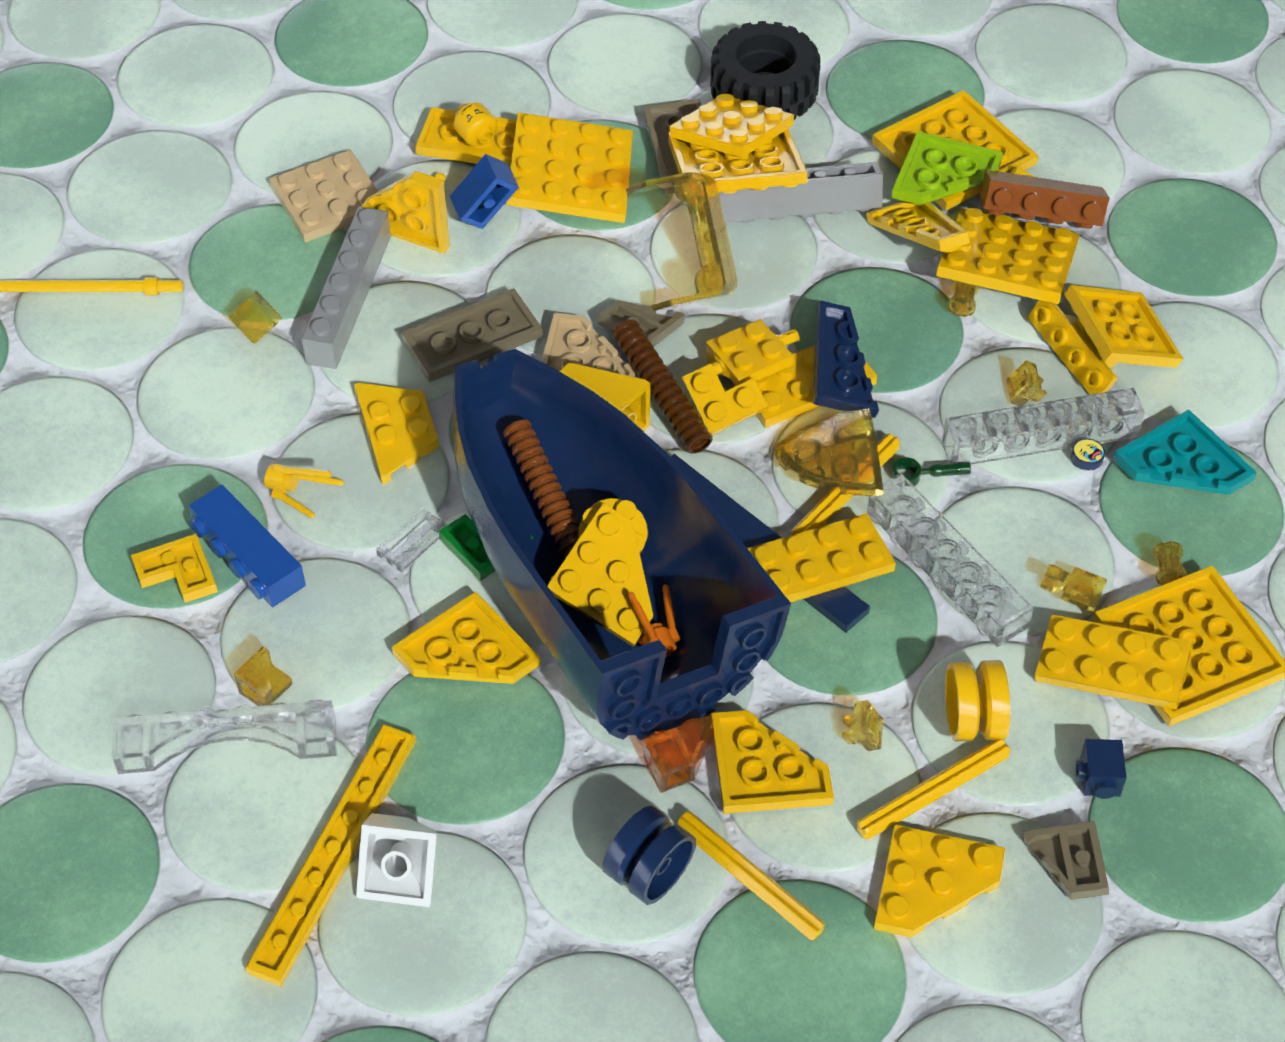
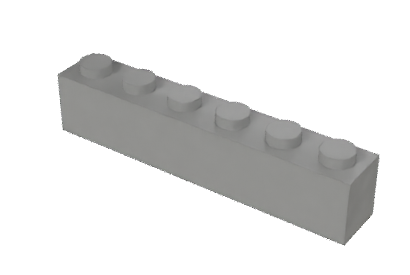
M877 162L806 168L807 183L798 184L795 187L773 186L765 190L743 189L735 193L713 192L705 196H699L700 213L704 224L718 226L723 225L725 222L733 221L749 223L755 219L769 218L780 220L786 216L810 217L818 213L840 214L850 210L866 212L873 208H882L883 174Z
M358 206L302 337L306 364L337 369L391 238L388 211Z

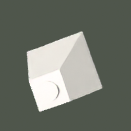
M371 813L362 824L356 898L431 907L438 832L408 817Z

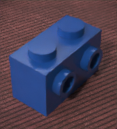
M485 154L453 191L450 198L461 221L483 229L519 186L508 163Z

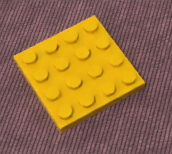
M964 90L880 130L872 136V144L900 170L917 131L1004 152L998 172L1009 173L1017 165L1027 170L1037 164L1039 156ZM982 185L935 200V202L946 211L980 194Z
M518 112L510 169L519 188L508 199L506 205L624 223L627 211L633 130Z
M788 129L743 158L670 137V132H668L669 145L686 195L705 196L713 192L735 193L743 189L765 190L773 186L795 187L798 184L807 183V170Z
M961 208L956 223L968 231L970 243L959 246V249L956 251L943 252L937 268V277L1055 304L1060 303L1080 234L1073 233L1066 228L1055 229L1042 226V224L1034 221L1024 222L1015 220L1007 215L996 216L987 214L976 208Z
M1213 565L1094 613L1093 621L1095 623L1192 641L1193 648L1178 709L1153 705L1168 727L1285 679L1284 658Z

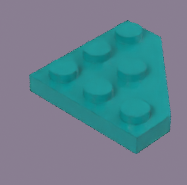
M1189 409L1116 450L1113 460L1134 481L1230 495L1254 481L1257 473Z

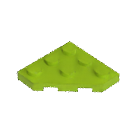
M917 131L892 189L891 198L923 205L982 185L985 170L998 171L1004 152Z

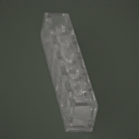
M1133 387L949 417L945 420L942 445L949 463L969 461L970 465L1073 448L1076 441L1084 438L1094 439L1100 443L1135 438L1139 435L1145 411Z
M902 474L895 476L870 491L867 508L870 519L875 524H879L889 534L891 541L896 546H900L910 556L913 564L917 568L922 569L932 579L933 584L939 591L945 592L961 614H966L983 637L989 638L998 647L1029 628L1034 607Z

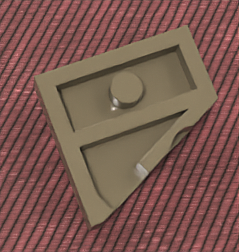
M617 300L599 314L598 324L614 332L616 327L622 322L636 320L654 347L683 324L685 314L675 311L673 317L656 314L657 307L639 306L631 302Z
M1095 821L1023 831L1025 845L1071 900L1109 895V886Z

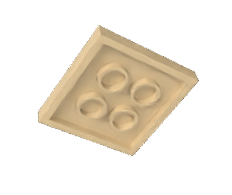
M351 149L269 178L271 189L305 243L350 227L358 206L362 207V204L368 197L378 192Z

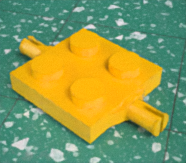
M759 319L706 341V351L714 360L712 366L716 374H721L731 379L738 386L752 378H755L757 381L794 365V356L785 346L798 342L800 338L794 328L780 335L775 334Z

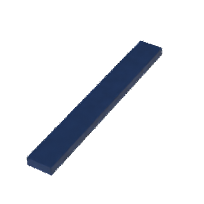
M676 454L670 456L693 480L746 548L782 538ZM845 586L803 599L845 633L868 615L870 606Z

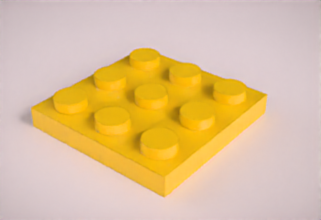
M720 94L712 101L701 105L694 112L683 116L679 121L670 125V137L743 158L794 125V114L784 112L778 107L758 105L756 101L736 99L731 94Z
M1070 285L1064 293L1071 305L1072 311L1078 316L1085 328L1086 334L1091 338L1100 357L1105 362L1177 368L1184 358L1142 292Z

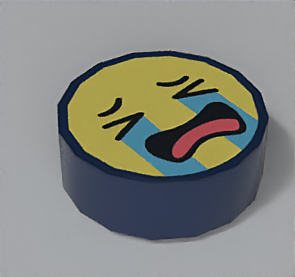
M1089 438L1076 441L1071 452L1072 463L1076 467L1087 471L1099 468L1103 464L1105 456L1103 445Z

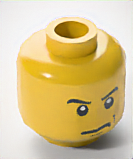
M465 103L455 113L454 129L468 145L481 146L493 140L497 130V120L482 103Z

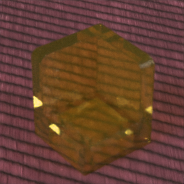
M257 290L228 317L254 344L282 319L281 315Z
M264 646L234 673L239 693L264 711L293 684L291 677L272 664L270 652Z

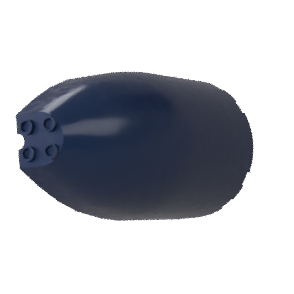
M517 349L494 354L485 365H480L477 360L455 366L452 431L456 469L467 511L487 556L507 592L598 722L610 735L624 740L628 735H636L638 740L655 739L675 733L697 723L715 712L717 709L714 707V704L728 693L736 696L754 679L751 672L761 659L768 661L775 651L786 625L791 602L693 480L655 441L620 410L584 385ZM521 419H527L531 422V428L536 432L535 437L539 438V446L544 449L545 453L543 455L548 457V464L552 465L553 468L552 473H555L557 476L556 482L561 484L562 489L560 491L565 492V500H568L570 503L569 509L574 511L575 516L573 518L578 519V527L584 512L594 503L604 499L615 498L631 501L635 504L636 509L642 513L647 524L648 536L640 557L653 611V619L650 624L662 623L663 627L668 628L662 590L663 585L666 584L669 586L675 627L680 637V640L675 642L676 650L671 655L666 657L667 649L660 639L642 646L637 641L634 647L630 646L555 597L547 585L563 563L564 556L560 555V546H556L554 542L556 537L551 536V528H548L546 525L547 519H544L541 515L543 510L538 509V501H535L533 498L534 492H531L528 487L530 483L525 481V474H522L520 471L521 465L517 464L516 456H513L512 448L508 446V439L503 435L504 429L509 424Z

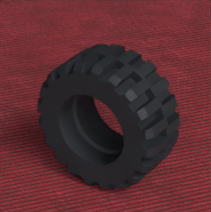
M758 21V24L745 23L739 29L735 27L728 32V35L724 34L712 50L710 76L712 98L715 99L720 94H731L736 99L756 101L758 105L781 108L784 112L794 114L795 120L796 116L801 117L808 111V108L813 106L818 95L821 63L818 48L805 33H799L795 27L790 25L788 27L783 26L780 22L769 24L766 21ZM757 72H769V73H774V74H773V75H761V74H756V73H757Z

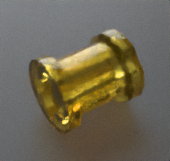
M953 280L951 284L953 297L949 300L948 309L956 316H971L975 312L976 302L974 298L979 291V286Z
M1173 541L1163 542L1152 549L1154 560L1157 561L1158 571L1156 572L1158 584L1164 585L1187 576L1186 569L1182 567L1181 558L1183 550L1181 544Z

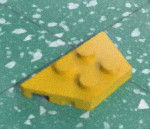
M354 383L356 396L382 484L392 480L391 474L402 466L408 469L420 457L428 455L439 447L438 436L423 391Z

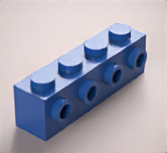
M223 484L189 505L192 517L189 523L194 533L199 538L204 536L209 541L210 548L218 558L224 557L228 561L234 575L239 579L243 577L248 582L251 592L257 599L263 598L273 608L306 586L302 565Z

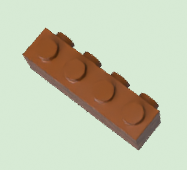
M985 170L979 196L983 208L993 215H1004L1005 212L1014 213L1017 217L1026 220L1041 217L1053 224H1063L1064 221L1075 222L1076 226L1086 229L1093 228V225L1103 227L1110 199L1103 187Z

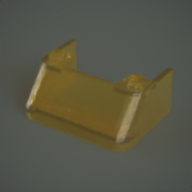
M687 172L644 180L626 188L627 195L673 187L678 200L688 206L701 266V269L698 270L694 278L696 294L651 305L653 311L728 296L735 291L738 282L718 187L711 176Z

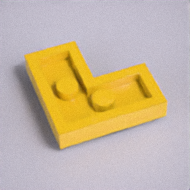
M711 363L682 377L708 432L712 436L769 409L755 378L724 391Z
M197 534L131 555L142 588L176 578L185 603L218 592Z

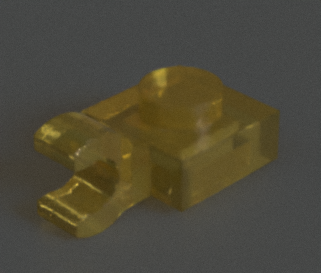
M1049 564L1040 587L1049 592L1064 591L1062 600L1094 612L1107 579L1078 567H1074L1071 574L1058 566Z

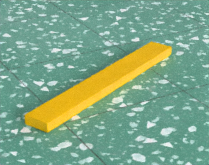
M385 724L382 725L245 967L247 974L282 987L360 845L362 824L371 813H378L417 742L416 735Z

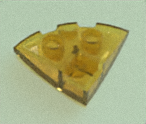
M870 408L848 411L811 423L774 445V453L780 466L785 471L792 469L797 472L800 482L817 489L826 484L837 486L843 495H883L879 455Z

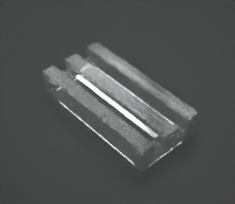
M422 507L376 548L377 556L381 559L385 557L388 564L391 566L395 564L397 570L402 573L439 539V530L447 526V524ZM427 520V522L420 529L414 531L421 523ZM406 538V541L401 546H399L394 552L391 551L401 541H403Z

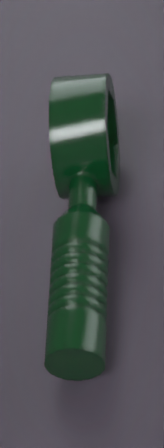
M903 457L894 461L891 479L895 485L901 488H912L919 483L921 475L930 474L933 477L971 474V465L969 461L933 464L929 468H921L919 462L915 459ZM900 469H910L915 475L902 477L897 471Z

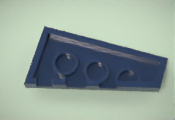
M820 300L816 308L813 404L875 418L879 412L877 401H873L871 391L873 386L871 379L867 378L864 365L866 361L863 352H860L858 348L859 336L851 308Z

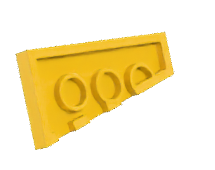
M903 201L866 212L868 224L940 252H953L958 250L959 246L970 243L968 231L930 202L917 205Z

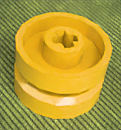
M1001 660L981 661L976 669V673L972 665L967 661L948 663L945 675V704L949 732L953 741H973L978 730H980L986 740L1006 739L1010 727V694L1006 669Z

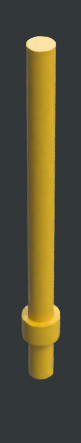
M145 277L144 280H0V292H144L146 296H159L160 292H184V281L160 280L159 277Z

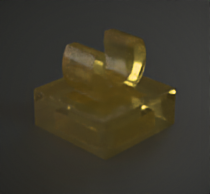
M1025 360L1006 379L1011 403L1022 407L1030 399L1039 402L1047 395V392L1041 389V384L1044 380L1038 375L1035 363Z
M868 700L855 702L854 714L850 713L843 717V722L852 730L842 732L841 737L851 745L860 742L867 751L881 749L882 716Z

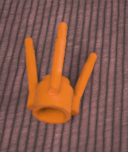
M665 584L662 587L668 628L663 627L662 623L651 625L635 594L629 592L628 598L644 627L643 634L638 642L642 646L660 639L667 649L666 657L671 655L676 650L675 642L679 641L680 637L675 627L669 586Z

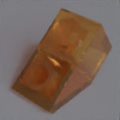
M710 715L700 719H689L681 726L667 731H657L648 738L643 739V759L661 793L695 780L712 741L713 720Z

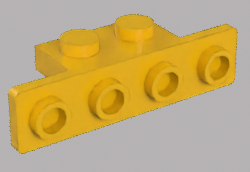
M1039 300L1028 314L1029 321L1094 400H1101L1117 380V376L1110 369L1116 363L1105 362L1100 357L1096 346L1086 334L1085 328L1078 316L1066 315L1057 304Z

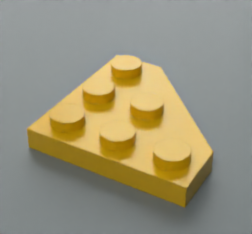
M415 171L371 195L362 204V207L388 211L390 233L393 237L443 254L450 247L444 181L442 179Z
M603 503L547 586L555 597L634 647L643 634L644 627L628 598V593L633 592L649 622L653 619V611L633 521Z
M476 591L392 646L393 655L414 677L514 684L541 665L540 656Z
M748 710L711 713L723 814L833 805L834 794L827 764L818 758L815 760L799 750V745L777 730L772 732L759 723V718Z
M894 825L874 929L913 937L924 931L925 926L939 918L944 919L967 906L968 902L975 897L995 890L999 887L1005 847Z

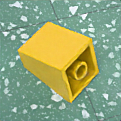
M570 362L560 370L561 373L589 388L620 410L641 430L644 431L650 426V383L648 381Z

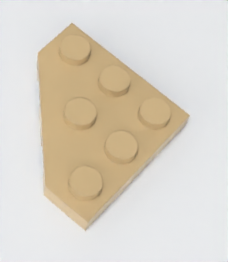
M562 313L553 314L541 362L558 371L570 362L636 377V370L630 363L626 364L618 356V351L603 335L600 337L592 329V323L585 316Z

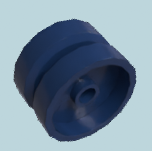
M652 805L644 807L623 825L613 839L603 861V872L621 886L629 884V892L646 905L656 903L668 893L685 872L696 848V838L679 825L670 827V819Z

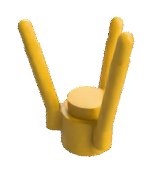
M276 463L270 464L264 477L265 487L272 489V498L282 500L309 518H314L315 513L286 495V493L295 491L299 480L342 486L344 481L332 478L331 471L289 467Z

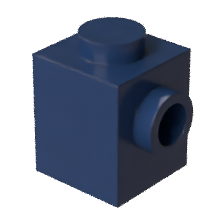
M1085 739L1080 759L1076 761V780L1082 781L1084 796H1096L1101 799H1108L1114 796L1120 797L1127 778L1122 740Z

